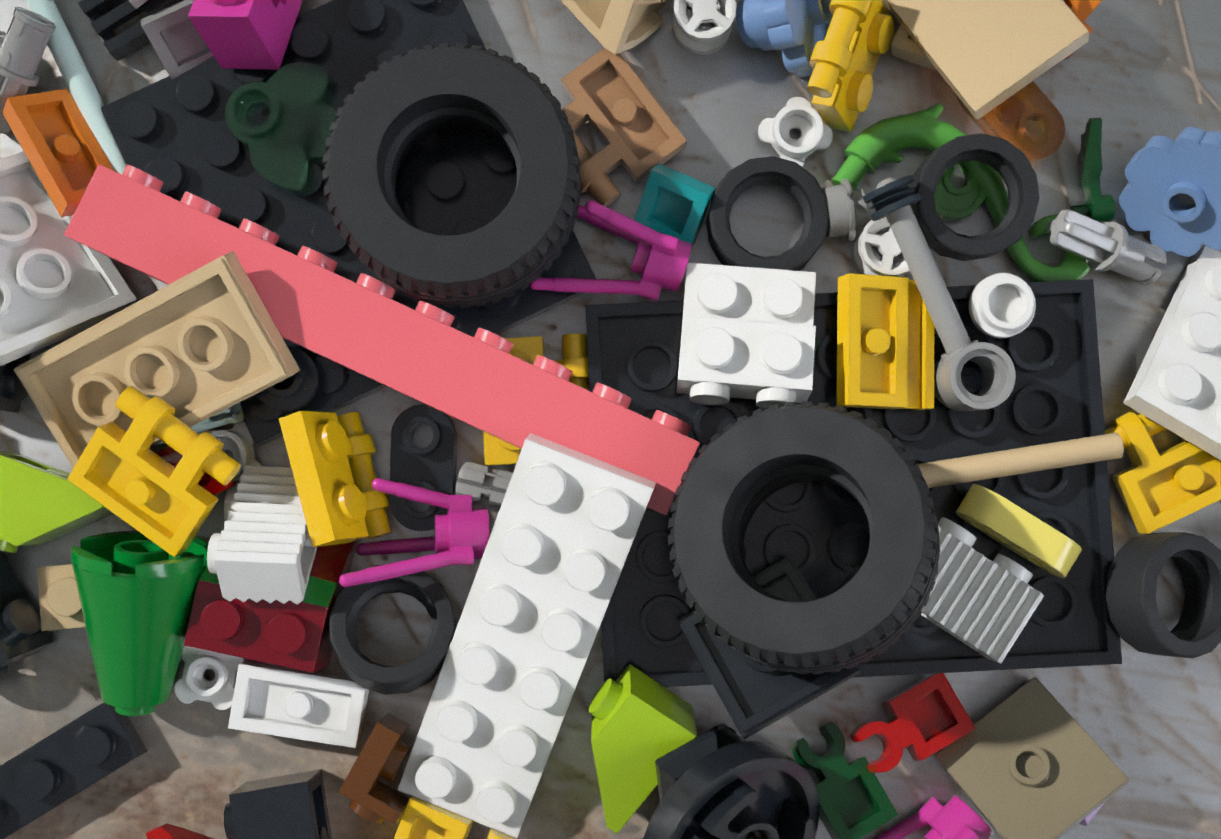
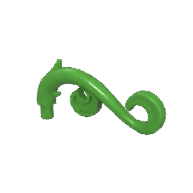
M941 104L933 105L922 111L882 119L864 129L844 151L846 160L831 180V183L836 186L842 183V179H848L852 189L855 190L867 173L874 174L881 163H901L904 157L897 151L907 148H925L935 151L952 139L967 134L950 123L938 120L939 115L944 110ZM974 160L959 162L956 165L965 178V184L963 187L957 188L951 184V175L955 168L953 166L948 168L939 179L934 195L936 211L941 220L957 222L970 217L984 201L997 227L1005 217L1009 204V196L999 172L986 163ZM1058 214L1045 216L1033 223L1029 228V237L1036 239L1043 234L1051 235L1047 231L1050 220L1056 219ZM1023 236L1018 242L1006 248L1017 267L1031 282L1080 280L1090 269L1085 258L1064 250V256L1058 265L1048 266L1042 264L1032 257Z

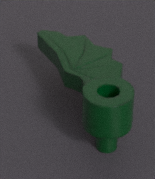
M1099 117L1089 118L1085 133L1081 134V149L1078 154L1080 164L1079 178L1086 198L1083 205L1070 206V210L1104 223L1111 222L1114 219L1115 203L1110 194H1101L1102 119Z

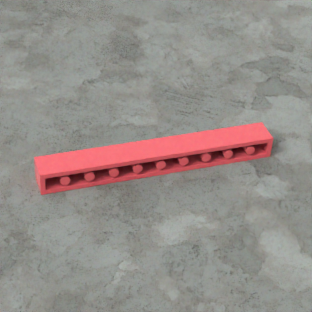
M98 164L64 236L168 285L213 260L234 251L282 338L522 449L526 437L532 433L652 480L656 484L647 508L664 516L667 515L675 498L676 489L682 483V475L684 471L687 472L688 464L693 459L700 442L688 437L692 427L688 423L659 410L655 411L652 420L631 411L628 407L632 398L604 384L597 382L592 392L569 382L573 373L572 370L546 357L537 355L533 365L510 354L513 343L490 331L478 328L475 336L472 337L454 329L451 325L455 317L432 304L419 300L415 310L392 300L396 289L369 275L360 273L356 283L334 273L338 264L336 261L313 249L302 246L298 255L292 254L275 246L280 237L279 235L257 223L243 219L238 229L218 219L222 210L218 206L186 191L181 201L160 192L164 182L136 167L127 164L123 173L120 174Z

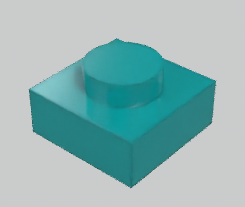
M658 163L650 172L634 220L657 232L692 243L693 246L712 200L715 187Z

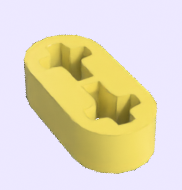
M972 484L955 512L961 519L1034 565L1061 578L1067 576L1082 551V548L1066 535L1001 495L977 484Z

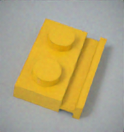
M854 273L838 277V406L879 409H934L935 326L914 280H909L906 277Z

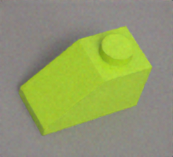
M0 451V551L16 553L19 546L45 545L113 513L68 481L67 478L70 473L15 452Z
M631 664L627 666L616 682L611 678L607 679L597 690L589 706V713L592 714L591 744L606 827L616 834L619 833L658 785L655 766L656 759L697 737L692 705Z

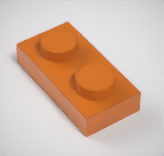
M68 88L7 98L2 114L61 218L74 215L98 164L115 171Z

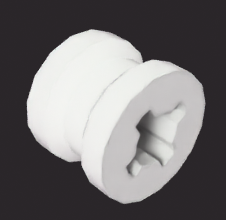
M674 0L672 32L676 42L685 51L694 55H709L719 51L727 43L732 33L736 17V1ZM712 22L714 24V27L709 25L707 27L698 28L701 23Z
M885 217L877 221L871 220L866 224L863 230L856 236L852 245V260L856 270L860 274L902 277L909 271V268L887 218ZM871 246L878 247L879 252L883 255L882 261H880L881 257L877 254L876 249L871 248Z

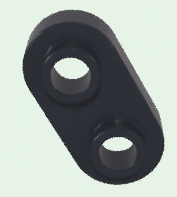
M425 404L407 408L396 418L391 430L390 481L424 487L428 490L448 495H456L457 432L453 421L447 414ZM421 424H427L433 430V440L424 448L416 447L412 441L413 430ZM389 494L392 514L401 525L410 530H434L435 515H447L448 509L430 505L427 510L419 512L412 507L409 499Z

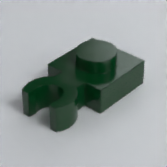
M831 721L819 727L820 733L827 744V749L823 756L814 754L804 737L791 743L792 753L796 761L802 767L814 771L820 780L815 783L819 797V817L832 839H860L898 816L876 775L870 773L867 768L869 763L865 756L857 758L849 764L843 756L845 752L844 735L835 723Z

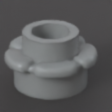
M842 179V183L839 185L822 188L827 197L830 219L826 235L828 238L846 236L847 241H853L856 236L855 228L865 227L867 224V204L863 200V196H865L863 189L853 190L850 181Z

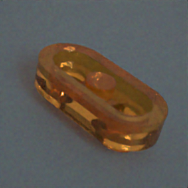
M1033 81L978 120L974 118L957 96L960 106L984 134L1006 139L1025 154L1031 165H1036L1046 160L1062 144L1065 135L1063 117ZM1027 120L1036 121L1042 128V137L1036 138L1028 134L1025 122Z

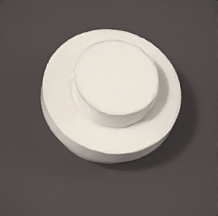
M997 273L990 275L980 281L970 295L969 313L973 323L981 332L994 338H1009L1021 333L1030 325L1035 315L1036 301L1033 291L1024 280L1013 274Z

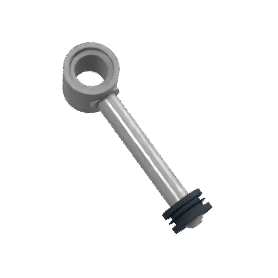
M907 175L897 180L891 177L878 183L876 190L863 196L865 204L872 202L873 206L869 209L875 208L876 210L875 213L870 215L873 221L887 218L946 352L934 364V394L943 405L956 411L994 408L1003 403L1010 396L1016 380L1014 364L1002 348L991 343L978 342V340L971 342L911 208V205L922 199L920 193L912 194L911 192L916 188L909 187V184L914 182L912 175ZM968 360L976 363L983 373V385L976 395L969 393L961 381V371Z

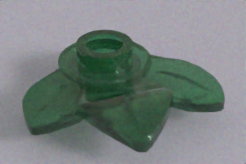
M303 62L284 65L266 83L251 82L236 89L226 105L225 118L227 125L238 140L249 145L250 158L254 169L264 179L284 189L303 190L305 188L308 177V159H323V155L327 153L325 143L326 138L330 137V126L332 122L337 120L335 117L337 111L320 101L326 92L330 75L327 69ZM260 107L270 109V117L266 123L260 126L251 125L250 117L255 109Z

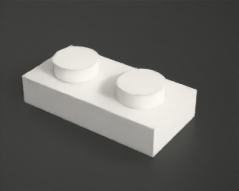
M245 661L238 665L228 729L356 748L361 744L369 690L362 688L347 676L321 672L311 673L288 667Z

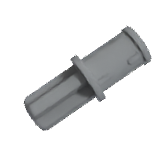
M15 7L13 11L14 16L0 47V133L5 134L11 130L2 114L7 98L26 95L29 86H37L39 77L35 74V71L49 38L56 29L55 24L49 19L22 7Z
M1066 209L1061 210L1057 218L1050 220L1047 231L1051 233L1050 242L1052 245L1085 258L1088 266L1096 271L1103 272L1111 269L1132 278L1142 285H1147L1156 281L1161 276L1163 270L1144 263V259L1148 258L1159 264L1166 265L1167 258L1163 248L1154 244L1150 245L1128 235L1126 228L1114 221L1102 224L1073 210Z

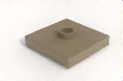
M1033 677L975 723L976 729L949 744L935 755L939 764L1002 839H1059L1129 782V778L1036 677Z

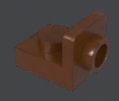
M389 712L375 725L338 792L351 800L349 807L356 814L377 824H383L385 819L393 824H397L403 816L410 799L379 781L382 777L392 782L411 748L401 742L410 724Z

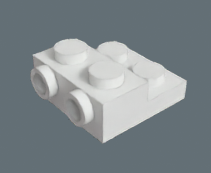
M687 263L677 393L690 394L689 399L692 402L704 405H724L729 403L730 397L756 399V406L763 409H768L770 405L778 404L780 407H783L788 402L802 403V401H807L813 386L816 332L813 320L816 272Z

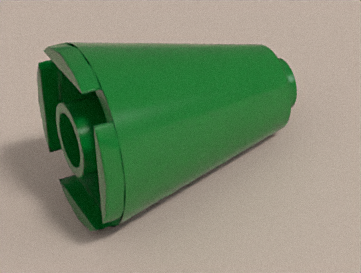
M137 530L107 532L87 536L80 539V548L74 545L72 547L71 563L101 698L104 703L115 707V711L118 714L125 716L147 715L154 712L157 705L166 702L170 697L184 649L198 580L207 564L208 544L201 539L194 538L188 549L175 558L154 542L147 540V537Z

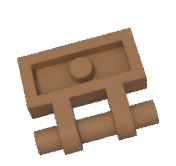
M603 48L561 79L563 89L573 100L562 110H565L569 125H571L574 132L580 165V191L582 193L589 191L597 203L608 207L621 196V192L608 177L620 165L624 167L637 184L647 177L658 163L663 165L686 148L687 140L620 53L615 55ZM587 121H589L607 145L594 156H592L575 133Z

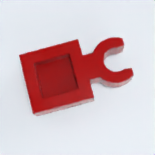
M934 673L881 703L890 718L889 721L886 723L874 721L860 724L851 732L850 737L853 742H862L872 735L877 736L881 740L883 753L880 758L869 763L867 768L870 773H882L890 771L898 765L904 748H907L914 761H923L976 728L945 674Z

